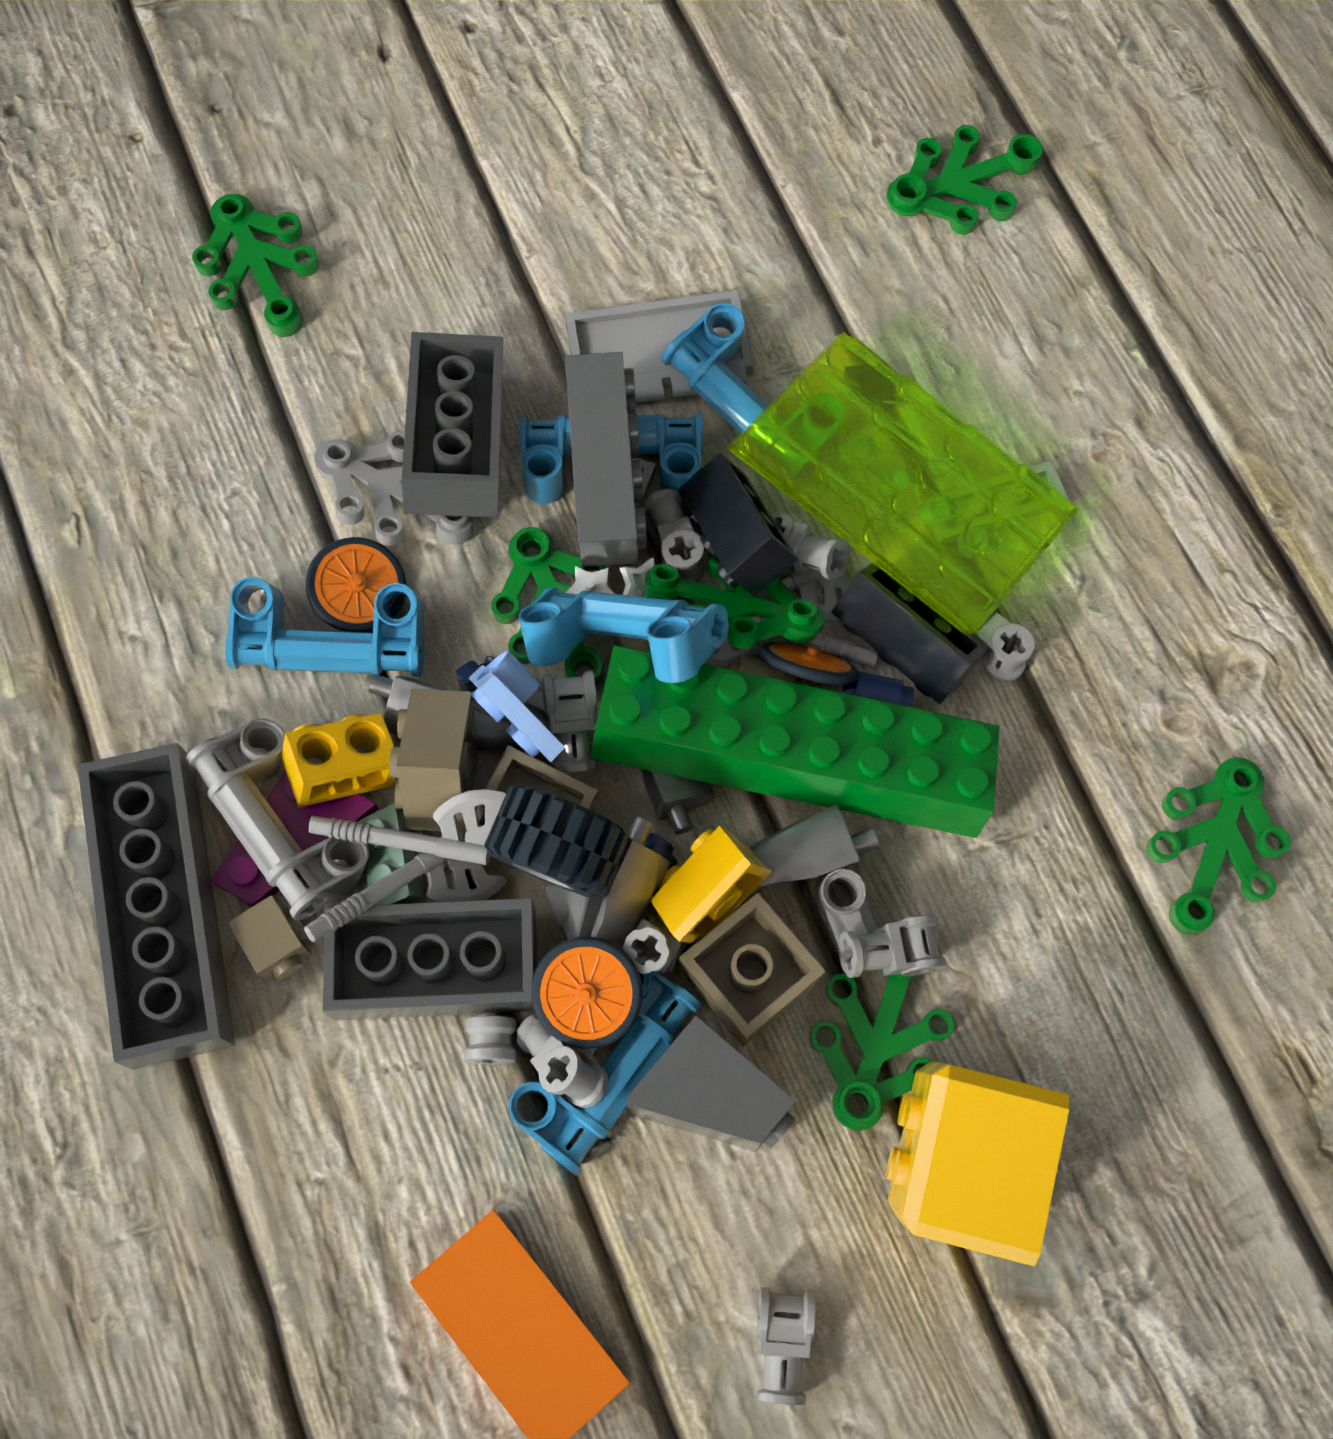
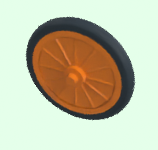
M349 537L328 544L313 558L306 575V593L315 613L331 627L344 632L367 633L373 631L374 602L377 593L388 584L400 583L406 585V579L400 562L385 546L370 539ZM398 596L390 603L389 613L392 618L401 609L405 596Z
M769 642L763 644L759 650V655L764 662L778 670L800 678L836 685L852 684L858 679L859 673L854 665L838 656L828 654L825 651L821 652L814 647L785 642Z
M576 937L556 945L539 963L532 982V1003L540 1023L555 1039L575 1048L593 1049L617 1041L633 1026L642 1005V982L634 962L620 947L597 937Z

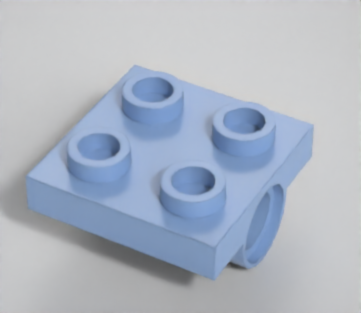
M509 650L501 653L486 667L482 665L469 677L471 682L477 687L471 696L497 723L504 716L509 719L512 724L505 731L532 758L541 752L551 762L565 749L554 735L524 706V703L537 690L540 682Z

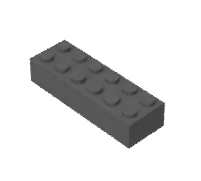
M178 743L77 764L114 1063L132 1070L236 1046L196 774L185 765L184 760L188 754Z

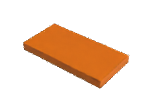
M494 1209L409 1282L528 1439H570L630 1384L628 1378Z

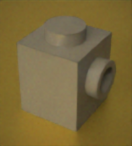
M272 895L227 922L255 972L267 982L273 979L283 981L293 976L303 968L302 961L312 955L304 942L309 939L304 931L306 925L302 920L296 921L291 915H288L284 907Z

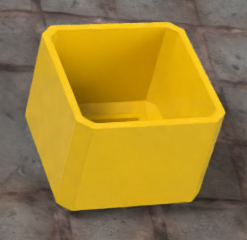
M931 1061L915 1072L911 1095L904 1093L901 1101L898 1125L904 1126L899 1148L893 1146L891 1149L886 1170V1179L892 1180L887 1202L896 1217L913 1235L1035 1266L1041 1253L1069 1114V1094Z

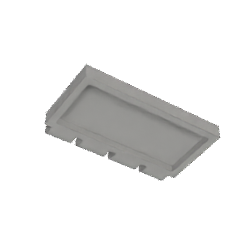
M738 290L566 313L565 322L571 355L623 351L624 369H634L635 404L664 400L663 387L669 386L673 398L698 395L689 388V380L672 364L665 365L661 361V356L668 345L681 332L690 328L715 304H732L739 308L743 314ZM744 324L739 348L724 365L748 386L747 375H753L754 363L746 325ZM717 327L713 329L718 335H731V332L726 328Z

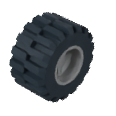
M527 786L509 787L484 847L494 858L538 879L585 897L606 898L630 837L613 821L583 806L539 789Z

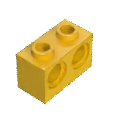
M382 713L367 716L353 714L338 722L319 726L316 724H305L295 728L293 731L285 732L281 760L298 808L393 786L395 778L390 776L389 765L391 749L394 745ZM354 748H364L370 753H361ZM316 758L321 760L323 763L314 764L307 761L306 759Z

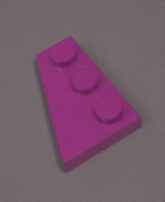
M286 771L266 798L270 807L302 851L329 838L328 836L309 833V822L312 816L358 822L379 810L375 803L359 794L298 808ZM239 839L211 879L214 885L251 907L279 891L277 886L272 887L269 885L265 876Z

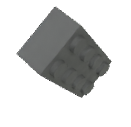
M411 332L402 466L404 514L498 518L504 337Z
M623 351L565 355L577 534L582 567L637 564V549L646 548V522L644 506L635 507L634 504L643 503L641 460H631L632 458H639L634 369H624Z
M532 898L371 906L360 916L345 925L343 924L342 927L337 928L333 933L330 932L324 936L323 1012L335 1021L535 1011L532 1003V982L537 969L536 910ZM325 907V912L334 907Z

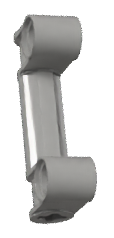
M256 719L220 737H214L200 743L189 752L184 761L187 768L192 772L196 771L209 789L207 792L208 798L216 806L263 873L266 881L272 887L277 886L291 906L290 915L296 921L303 920L318 912L326 904L353 891L358 886L369 857V849L364 843L328 838L305 851L300 849L256 787V784L272 778L280 768L285 732L274 721ZM253 748H263L268 752H258ZM332 860H344L352 867H340Z

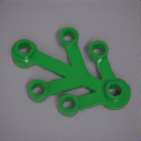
M962 125L955 131L952 141L953 148L941 175L924 181L928 169L938 164L942 147L933 138L921 139L917 143L914 163L909 173L900 175L889 185L886 194L887 204L893 212L901 216L910 217L925 212L950 221L951 229L961 235L969 234L974 230L978 219L977 210L969 204L957 206L936 196L945 193L988 207L989 215L997 221H1007L1013 216L1017 204L1016 197L1011 192H997L975 183L1009 171L1017 175L1028 174L1038 166L1043 146L1036 137L1029 134H1020L1011 139L1007 153L963 168L968 155L976 151L980 134L975 127ZM961 138H967L971 142H964ZM930 151L933 155H925L922 152ZM997 204H1005L1008 208H1000ZM958 217H966L970 221L963 222L959 220Z
M228 194L220 197L212 205L210 212L211 219L216 227L207 245L198 247L192 255L197 271L203 276H213L222 268L221 256L231 238L235 237L239 245L223 279H217L209 286L208 293L214 306L220 310H228L238 303V291L250 268L267 302L264 309V317L270 331L280 337L294 335L300 330L303 323L301 312L294 300L283 296L267 262L294 269L301 276H311L318 271L320 266L316 251L308 245H301L292 250L257 240L250 229L275 234L284 243H294L303 234L298 216L291 212H284L275 217L254 211L251 201L240 194ZM294 225L290 230H282L285 226ZM206 258H213L209 263H202ZM304 258L311 259L308 263H299V261ZM224 291H229V292H230V293H229L227 296H225V297H222V298L217 297L221 292H224ZM287 310L284 314L277 315V313Z
M536 527L523 528L512 537L509 543V557L514 566L502 592L497 594L491 602L493 616L496 621L502 624H511L519 618L521 610L518 599L531 574L538 587V591L533 599L534 602L548 587L561 588L564 593L570 588L556 582L550 568L571 575H575V566L585 571H600L606 568L605 566L582 567L581 558L555 549L551 536L545 531ZM531 547L540 550V553L533 557H528L524 554ZM503 603L514 605V609L509 613L504 614L498 611V607ZM520 627L519 632L510 638L508 648L521 664H528L531 662H529L527 653L519 654L515 651V647L518 644L524 643ZM582 641L571 651L569 657L565 659L564 666L567 678L579 677L576 674V670L581 666H589L593 669L595 685L602 679L603 662L600 654L592 648L585 647Z
M710 553L707 570L712 576L719 578L728 590L682 579L678 570L668 564L655 565L645 576L644 597L666 600H680L681 597L707 604L723 605L728 614L729 630L727 638L729 643L737 648H750L757 641L781 634L790 641L806 643L814 640L824 627V612L811 601L797 599L781 581V575L764 589L774 602L763 600L758 595L754 597L740 585L735 589L732 588L716 569L720 564L719 559ZM699 604L689 605V606H693V607L707 608V607H705V606H703V605H699ZM757 616L766 620L756 622L751 617Z
M1240 757L1227 759L1216 769L1213 781L1190 790L1183 787L1174 788L1162 800L1163 812L1173 820H1182L1190 815L1196 807L1221 799L1215 817L1174 833L1159 831L1148 840L1146 845L1148 856L1153 861L1164 864L1170 862L1180 852L1206 843L1189 893H1185L1176 899L1169 909L1171 924L1182 934H1199L1213 923L1215 910L1210 902V898L1226 853L1241 880L1240 890L1245 899L1253 903H1261L1273 896L1276 891L1275 879L1270 873L1259 870L1236 825L1240 810L1243 811L1257 836L1255 847L1263 857L1268 859L1278 858L1289 850L1291 839L1283 828L1273 825L1259 798L1264 790L1263 774L1259 767L1248 759ZM1235 773L1245 778L1247 787H1241L1234 781ZM1172 797L1183 799L1186 804V810H1177L1172 804ZM1267 835H1271L1279 841V850H1274L1268 846L1266 842ZM1156 841H1166L1171 848L1170 854L1166 855L1159 852L1156 847ZM1252 879H1257L1263 883L1265 887L1264 894H1258L1253 890L1251 886ZM1190 903L1196 904L1201 908V919H1195L1189 914L1188 905Z
M839 973L832 976L826 985L825 993L827 999L833 1005L839 1006L862 1053L857 1074L855 1075L839 1045L841 1042V1032L837 1025L830 1021L817 1023L810 1032L809 1042L816 1052L823 1055L838 1086L832 1097L834 1116L841 1125L850 1130L863 1131L877 1124L883 1115L884 1103L912 1091L914 1082L913 1070L915 1066H925L932 1060L925 1057L917 1058L908 1065L906 1072L876 1084L883 1062L928 1041H944L954 1030L952 1016L945 1010L934 1009L924 1016L921 1022L892 1035L909 981L919 975L902 976L899 974L889 976L873 1026H871L856 995L857 984L853 978H848L846 974ZM838 981L845 982L850 988V996L844 999L835 996L832 990L833 984ZM932 1017H939L944 1020L946 1024L944 1034H935L930 1030L929 1020ZM818 1030H830L834 1035V1043L828 1047L820 1045L816 1039V1032ZM859 1095L864 1098L867 1107L863 1114H855L849 1109L848 1100L851 1096Z

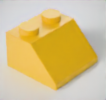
M720 825L715 831L712 828L707 829L694 841L690 848L693 854L681 867L675 865L665 873L658 887L659 891L650 900L671 934L679 942L697 943L740 908L774 872L732 830Z

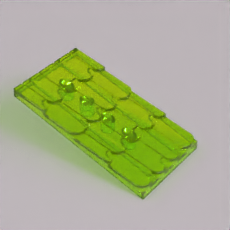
M845 332L835 337L726 447V449L840 538L846 539L849 545L966 636L977 633L988 617L993 614L1013 590L1014 586L1019 583L1040 558V555L1045 552L1066 527L1065 525L1079 511L1024 463L1019 465L977 428L964 424L907 374L901 376L858 338L848 336Z

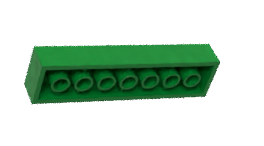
M614 645L595 727L590 758L828 808L837 804L839 810L977 838L994 812L1000 726L703 664L698 673L691 679L678 683H665L659 681L655 676L651 653Z

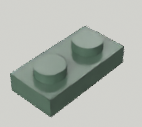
M395 803L358 821L359 824H372L376 827L412 833V830L406 829L403 809H396ZM366 844L369 849V857L365 866L368 887L413 860L416 852ZM420 876L375 905L412 904L423 899Z

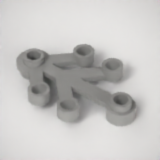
M405 431L393 432L385 443L356 447L351 442L340 439L323 443L315 452V466L317 471L326 480L334 483L337 495L335 508L338 520L344 524L353 525L359 523L364 517L363 499L354 493L353 478L369 488L376 516V539L381 544L387 546L398 544L404 535L403 522L399 516L395 515L391 499L403 505L402 466L377 470L368 464L390 459L403 462L404 449H399L395 446L404 444ZM347 506H355L357 508L354 511L343 510ZM423 515L436 522L437 536L447 544H462L472 535L473 517ZM457 518V519H460V520H458V521H451V520H448V519ZM389 526L396 528L393 532L382 531L383 528Z

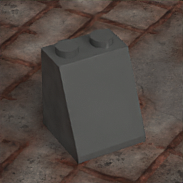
M697 1016L690 1021L625 1099L627 1110L636 1117L754 1152L762 1142L772 1148L795 1120L787 1111L796 1100Z

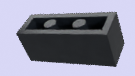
M721 452L679 488L688 504V507L684 509L685 514L698 529L703 531L704 534L700 537V541L710 554L719 559L720 564L716 569L732 588L735 589L740 585L756 597L799 560L747 475Z
M878 558L858 572L831 612L842 621L844 627L850 633L862 638L879 653L880 658L885 663L896 667L914 682L915 687L922 694L931 697L938 704H941L961 686L990 649L881 558Z

